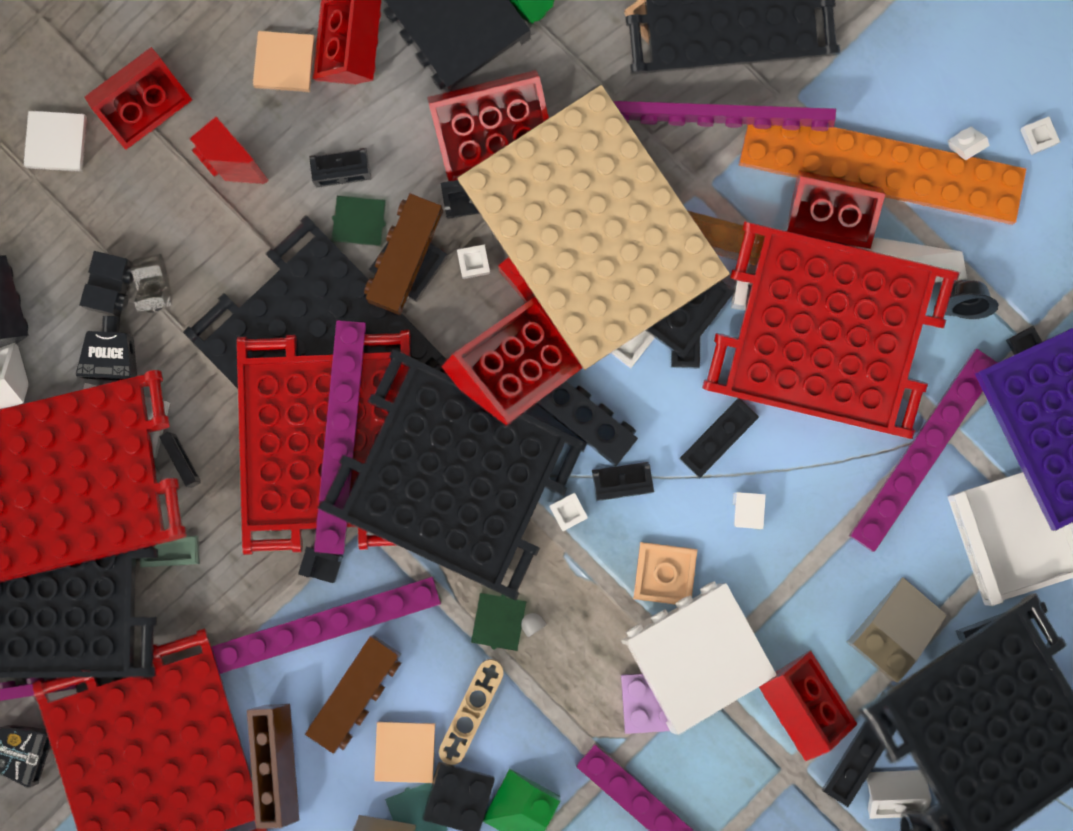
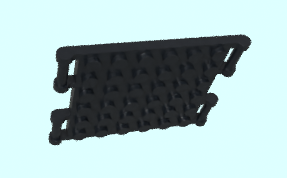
M645 0L646 15L633 14L625 17L626 26H629L633 61V64L630 65L631 74L839 55L840 45L836 41L833 7L836 6V1ZM822 9L826 45L823 47H818L815 10ZM647 25L651 63H645L643 59L640 26Z
M307 215L300 220L301 224L275 249L270 248L265 253L280 270L239 308L223 293L218 298L219 302L192 327L188 326L183 331L237 389V337L269 339L286 338V335H296V356L333 355L337 320L366 323L365 334L400 333L401 330H410L412 358L424 364H427L433 358L437 362L433 368L442 373L445 372L442 366L447 361L402 313L397 315L368 303L366 300L367 294H364V290L369 279ZM310 231L315 237L285 263L281 257ZM228 309L232 315L204 341L199 335ZM401 344L364 346V353L391 352L392 349L401 352ZM286 349L248 351V358L286 357Z
M392 349L388 367L375 394H371L368 400L369 404L388 412L364 464L348 456H341L339 461L341 465L324 501L320 500L317 508L517 601L520 594L518 589L533 556H537L540 550L538 546L523 540V534L544 488L558 495H565L567 487H565L580 452H584L587 443L526 413H522L508 425H505L462 392L448 375ZM402 364L409 367L393 403L385 400ZM564 444L570 446V450L556 480L553 481L549 477ZM351 470L359 472V475L343 509H340L334 505ZM517 548H520L524 551L508 586H505L501 583Z
M155 545L0 582V678L155 677L156 667H153L154 626H157V617H135L136 558H158V549H155ZM135 626H142L141 668H134Z
M1036 593L1025 597L1019 604L874 701L865 704L859 709L862 717L868 719L887 751L885 756L889 763H895L908 754H911L939 802L936 806L928 808L921 814L925 824H930L933 831H947L940 819L944 815H947L956 831H1013L1073 788V691L1052 657L1066 647V643L1061 636L1058 637L1039 605L1041 601ZM1030 611L1031 615L1033 616L1034 620L1036 621L1037 625L1039 626L1041 632L1043 633L1044 637L1048 642L1046 645L1044 644L1043 640L1041 639L1039 633L1037 632L1036 628L1034 627L1026 612ZM882 709L885 710L904 742L899 746L895 743L878 714Z

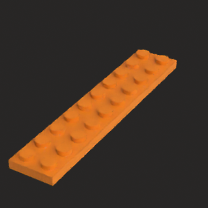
M747 124L738 165L797 178L798 171L800 170L882 187L886 198L1010 225L1015 224L1017 220L1026 168L975 157L965 160L957 153L837 127H829L826 131H815L811 127L800 126L797 130H786L782 126L771 125V128L758 129L750 124Z

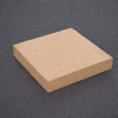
M258 31L253 79L254 88L310 92L314 35Z
M640 542L633 599L675 604L689 595L692 597L698 549Z
M378 721L374 781L432 783L435 723Z

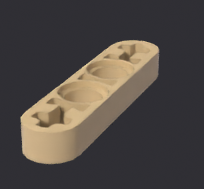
M487 659L479 666L440 745L439 756L445 764L456 765L464 758L502 680L504 671L501 663L497 660ZM492 664L496 666L495 671L499 676L490 679L487 685L493 686L490 692L486 687L476 685L475 683L477 679L483 683L486 676L483 668H489ZM479 690L486 695L484 705L476 707L471 704L469 697L473 691ZM469 717L473 721V729L468 733L459 731L457 728L459 718ZM451 732L459 738L468 740L466 744L460 741L457 747L460 755H454L452 759L447 757L448 752L444 749L445 746L451 747L455 740V737H450Z

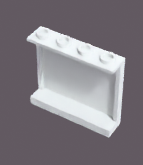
M1023 472L947 496L984 605H998L1003 603V600L1073 578V523L1056 531H1051Z
M713 581L700 588V595L693 599L689 595L675 603L677 608L669 613L666 610L660 611L651 617L653 622L644 627L642 624L634 626L626 631L628 636L621 640L623 644H627L668 719L666 724L671 733L681 734L777 676L727 583L716 584Z

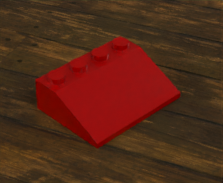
M536 70L427 97L448 182L458 180V177L549 119L540 76Z
M536 297L457 350L442 366L462 392L505 425H508L583 369Z

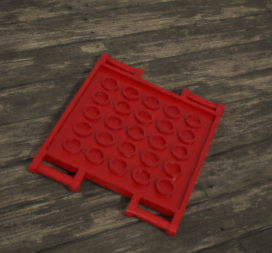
M744 221L742 230L745 232L736 268L732 269L730 278L751 283L752 286L738 338L721 333L715 334L714 342L716 346L708 377L704 379L702 389L913 439L915 433L913 426L921 397L928 387L926 382L908 379L923 324L944 329L946 323L944 316L954 281H958L960 272ZM756 234L764 235L755 274L747 273ZM936 276L942 277L943 281L933 316L926 315ZM727 346L734 347L735 352L727 383L721 384L718 380ZM905 388L911 389L902 426L895 425Z
M401 330L400 333L365 334L364 346L401 344V353L411 357L410 330ZM286 335V338L269 339L237 337L242 550L244 555H253L256 551L292 550L293 553H302V529L317 528V507L320 497L333 355L296 356V335ZM286 349V357L248 358V351ZM391 352L363 353L353 458L363 464L388 414L387 411L369 404L368 400L370 395L375 394L391 360L389 358ZM401 364L385 400L393 403L409 367ZM352 470L350 492L359 475V472ZM347 522V527H356ZM358 528L359 550H368L369 547L397 546L376 535H368L367 531ZM291 530L290 539L253 540V531Z
M151 370L144 375L0 409V582L170 542L187 536L186 528L182 526L177 495V490H179L178 479L168 478L157 483L150 432L170 427L169 417L165 416L162 396V371ZM147 386L150 388L154 415L151 420H148L143 388ZM162 494H165L170 524V528L164 530L159 497Z
M206 628L197 630V634L159 646L157 643L153 644V665L156 667L155 677H125L100 686L96 677H60L46 682L40 680L32 683L33 692L40 707L77 831H225L255 821L251 773ZM198 645L202 648L203 653L164 665L163 656ZM82 682L87 684V690L53 701L49 700L48 693ZM253 829L250 831H268V829Z

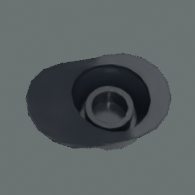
M959 280L953 285L945 316L981 319L994 314L998 310L999 303L991 297L989 289L984 283L975 280Z

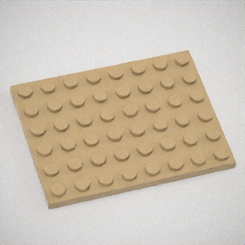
M602 85L458 177L459 183L584 370L730 275Z

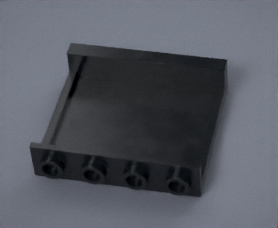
M384 0L386 8L383 11L392 24L397 22L402 29L399 32L400 36L407 46L412 44L417 50L416 58L423 68L428 66L434 75L431 78L440 91L442 89H445L446 92L452 91L454 86L516 43L520 42L523 45L531 39L530 28L509 0Z

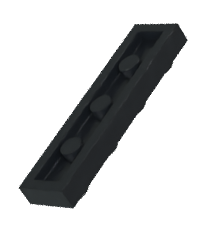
M882 709L878 714L893 737L896 729L885 710ZM867 718L822 788L824 793L847 808L885 749Z

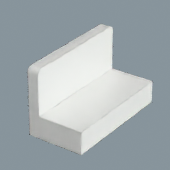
M920 770L870 772L866 778L870 793L868 804L870 819L901 818L903 811L919 810L924 812L930 808L931 794L928 783Z

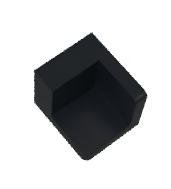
M306 547L298 575L335 583L343 556L333 553L314 552L315 548Z

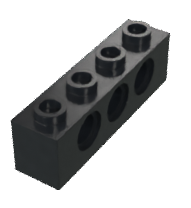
M565 381L536 403L615 467L638 439L634 435L636 430L625 421H622L621 424L612 418L614 413L602 403L599 406L589 400L592 395L579 385L575 389ZM556 391H566L570 396L569 401L563 405L557 404L553 399ZM584 407L591 411L592 418L590 421L580 422L576 418L575 413L579 408ZM603 425H608L613 428L614 437L610 440H603L598 435V429Z

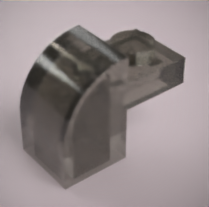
M162 254L134 259L131 272L137 288L134 301L137 312L146 311L154 313L160 311L163 307L171 306L172 292Z

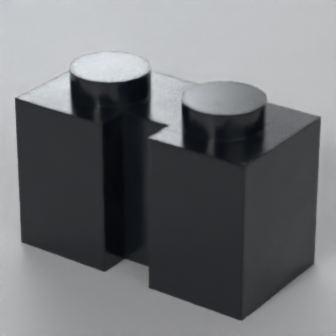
M94 251L88 271L90 276L88 283L84 285L79 306L90 311L120 317L121 311H125L128 304V295H126L128 285L132 284L135 278L134 263L127 258Z

